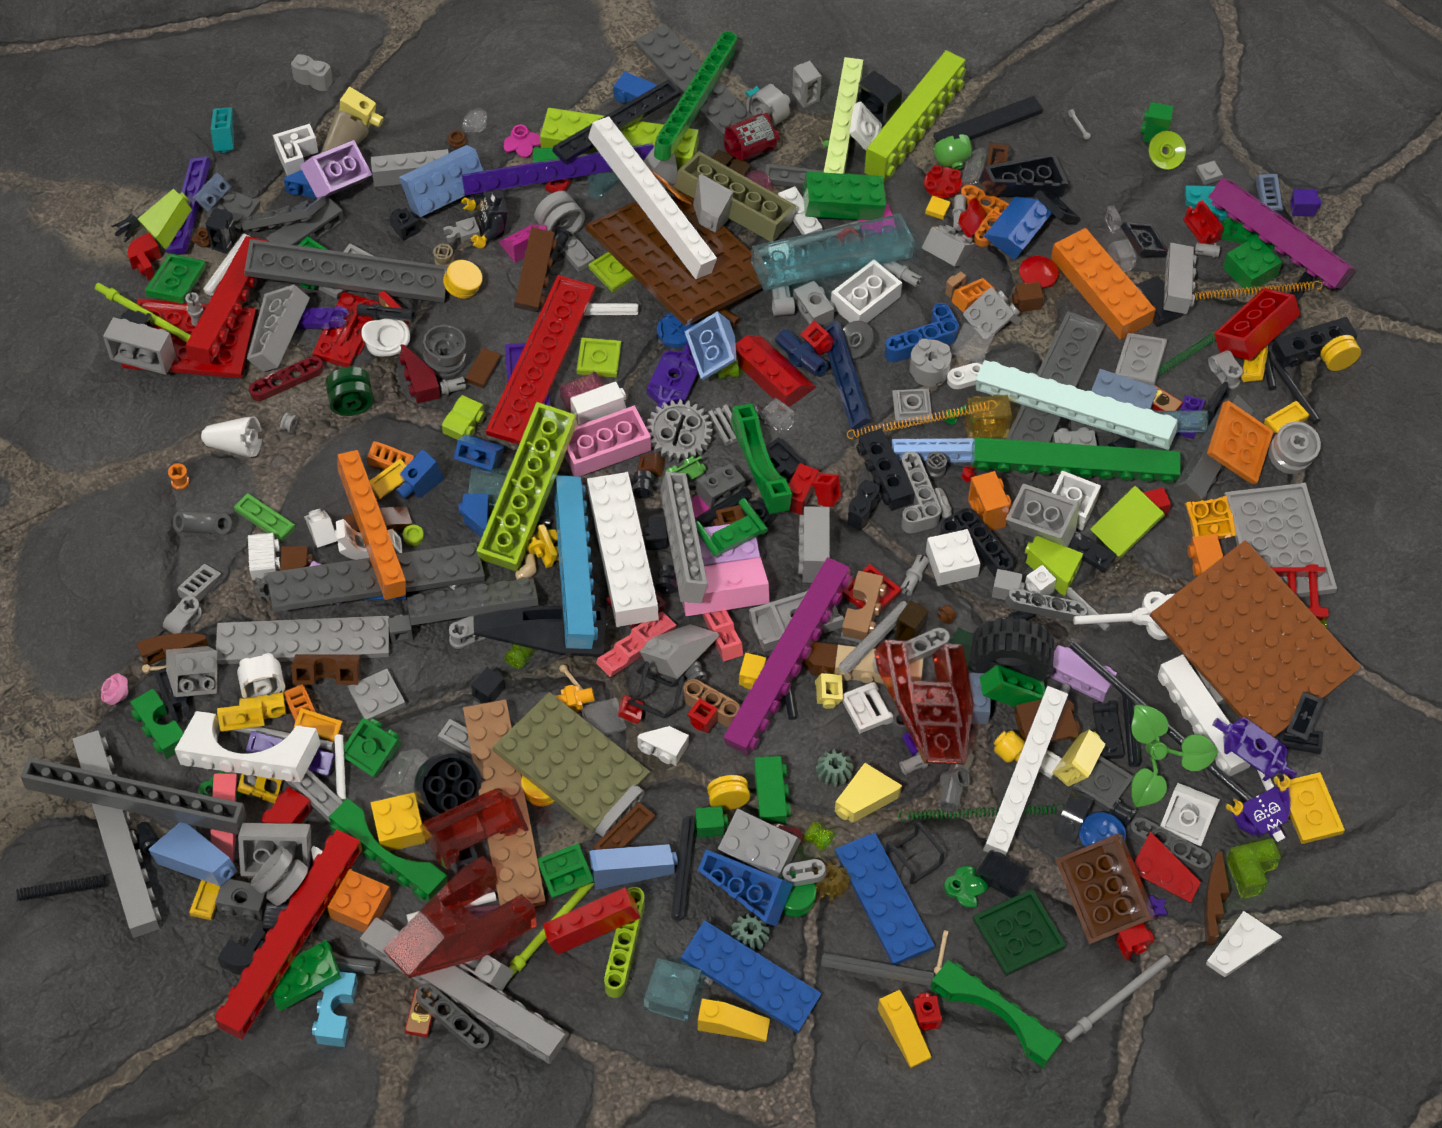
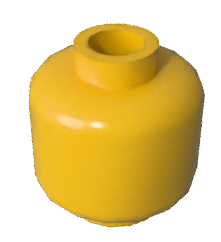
M1003 731L993 742L995 745L994 752L1006 763H1011L1013 760L1018 762L1025 741L1014 731Z

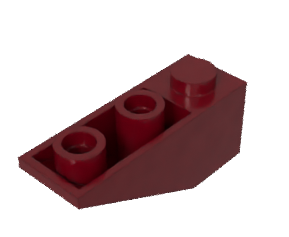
M401 344V353L398 356L400 364L406 367V369H403L405 380H410L411 385H408L410 396L415 397L417 404L439 399V385L434 370L404 344Z

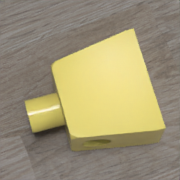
M349 87L340 99L339 111L351 114L350 118L356 121L359 119L367 128L371 124L377 127L382 125L384 117L375 113L376 103Z

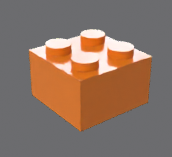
M995 471L971 477L968 495L971 509L976 511L991 531L1006 527L1007 521L1005 519L1009 513V507H1011V500L1009 495L1004 493V485L1001 478L997 477Z
M349 869L327 907L330 918L364 933L376 917L380 919L392 898L390 887Z

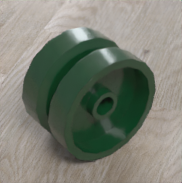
M344 367L333 371L327 376L325 384L330 410L335 414L354 416L366 412L372 407L374 397L369 373L365 369Z

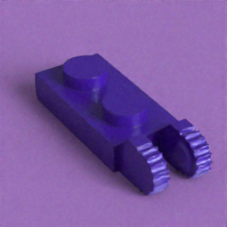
M335 306V308H305L296 329L343 327L346 321L342 317L348 316L349 311L339 306Z

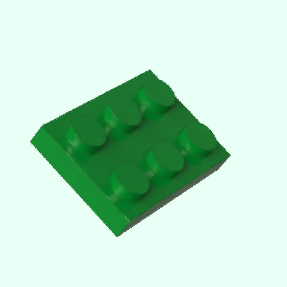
M169 253L146 287V296L183 304L186 300V295L190 294L206 269V261Z
M327 940L295 956L272 993L276 1007L280 1011L341 979L331 945Z

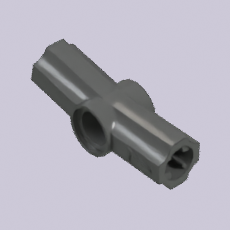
M964 749L957 750L949 770L943 772L940 776L943 792L939 807L944 811L951 813L958 811L962 789L970 783L969 771L975 757L970 751Z

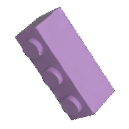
M1057 646L1054 651L1053 671L1048 677L1063 684H1068L1071 688L1103 703L1112 685L1070 648ZM1104 666L1111 674H1113L1116 677V672H1114L1110 667Z

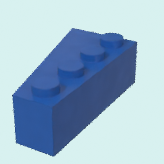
M706 849L698 871L725 890L731 897L742 903L748 910L755 913L765 923L777 926L793 884Z

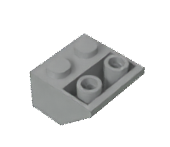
M939 225V227H931L922 249L953 266H961L976 248L977 244L972 242V237L968 238L966 234L961 236L956 233L955 228L949 225Z
M208 646L166 650V671L174 697L217 693L216 650Z

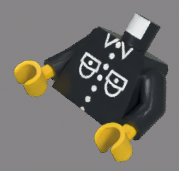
M501 190L485 191L475 196L474 200L462 199L461 203L467 204L463 207L464 210L474 211L477 205L484 234L482 237L476 234L472 236L473 246L482 249L486 245V240L490 241L495 236L504 235L508 209L504 193Z

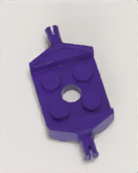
M688 342L685 344L683 351L669 350L663 353L647 387V395L657 402L658 407L663 409L664 402L670 406L671 400L678 404L679 399H681L682 404H686V398L698 374L694 358L690 355L691 349ZM677 373L679 374V376L677 378H671L669 374Z
M1245 717L1229 725L1222 722L1219 718L1213 721L1212 726L1224 734V753L1227 755L1233 752L1265 774L1262 780L1267 781L1278 772L1285 774L1290 780L1296 777L1297 772L1286 766V746ZM1255 742L1260 744L1261 750L1257 748Z

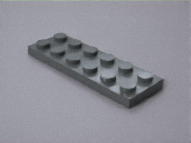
M527 577L514 581H499L495 584H479L475 587H459L450 591H436L432 594H416L412 597H407L411 625L539 605L534 579Z

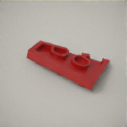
M1150 832L1134 862L1139 877L1191 904L1201 882Z

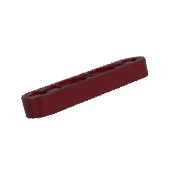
M317 356L308 357L254 381L249 386L251 398L255 401H263L319 376L324 369L322 360ZM298 371L301 375L293 378L290 376L291 373ZM274 380L283 381L279 386L272 385Z

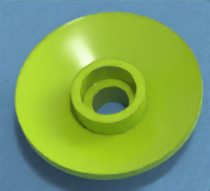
M1160 132L1152 138L1149 144L1150 159L1161 169L1169 170L1176 168L1185 158V143L1175 132ZM1163 148L1167 149L1166 155L1162 152Z

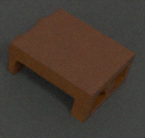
M1066 698L1049 743L1070 739L1072 742L1077 739L1078 733H1080L1079 723L1077 720L1074 721L1072 714L1074 713L1073 703L1071 700L1068 701V698ZM1041 700L1019 704L1014 709L1013 713L1018 730L1024 741L1027 739Z

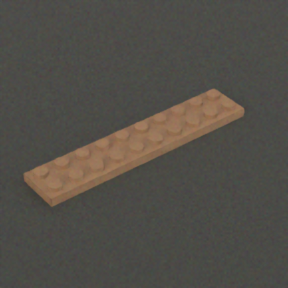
M506 700L463 707L472 759L482 777L479 797L501 913L545 905L546 902L528 809L521 785V774L492 751L493 746L512 728Z

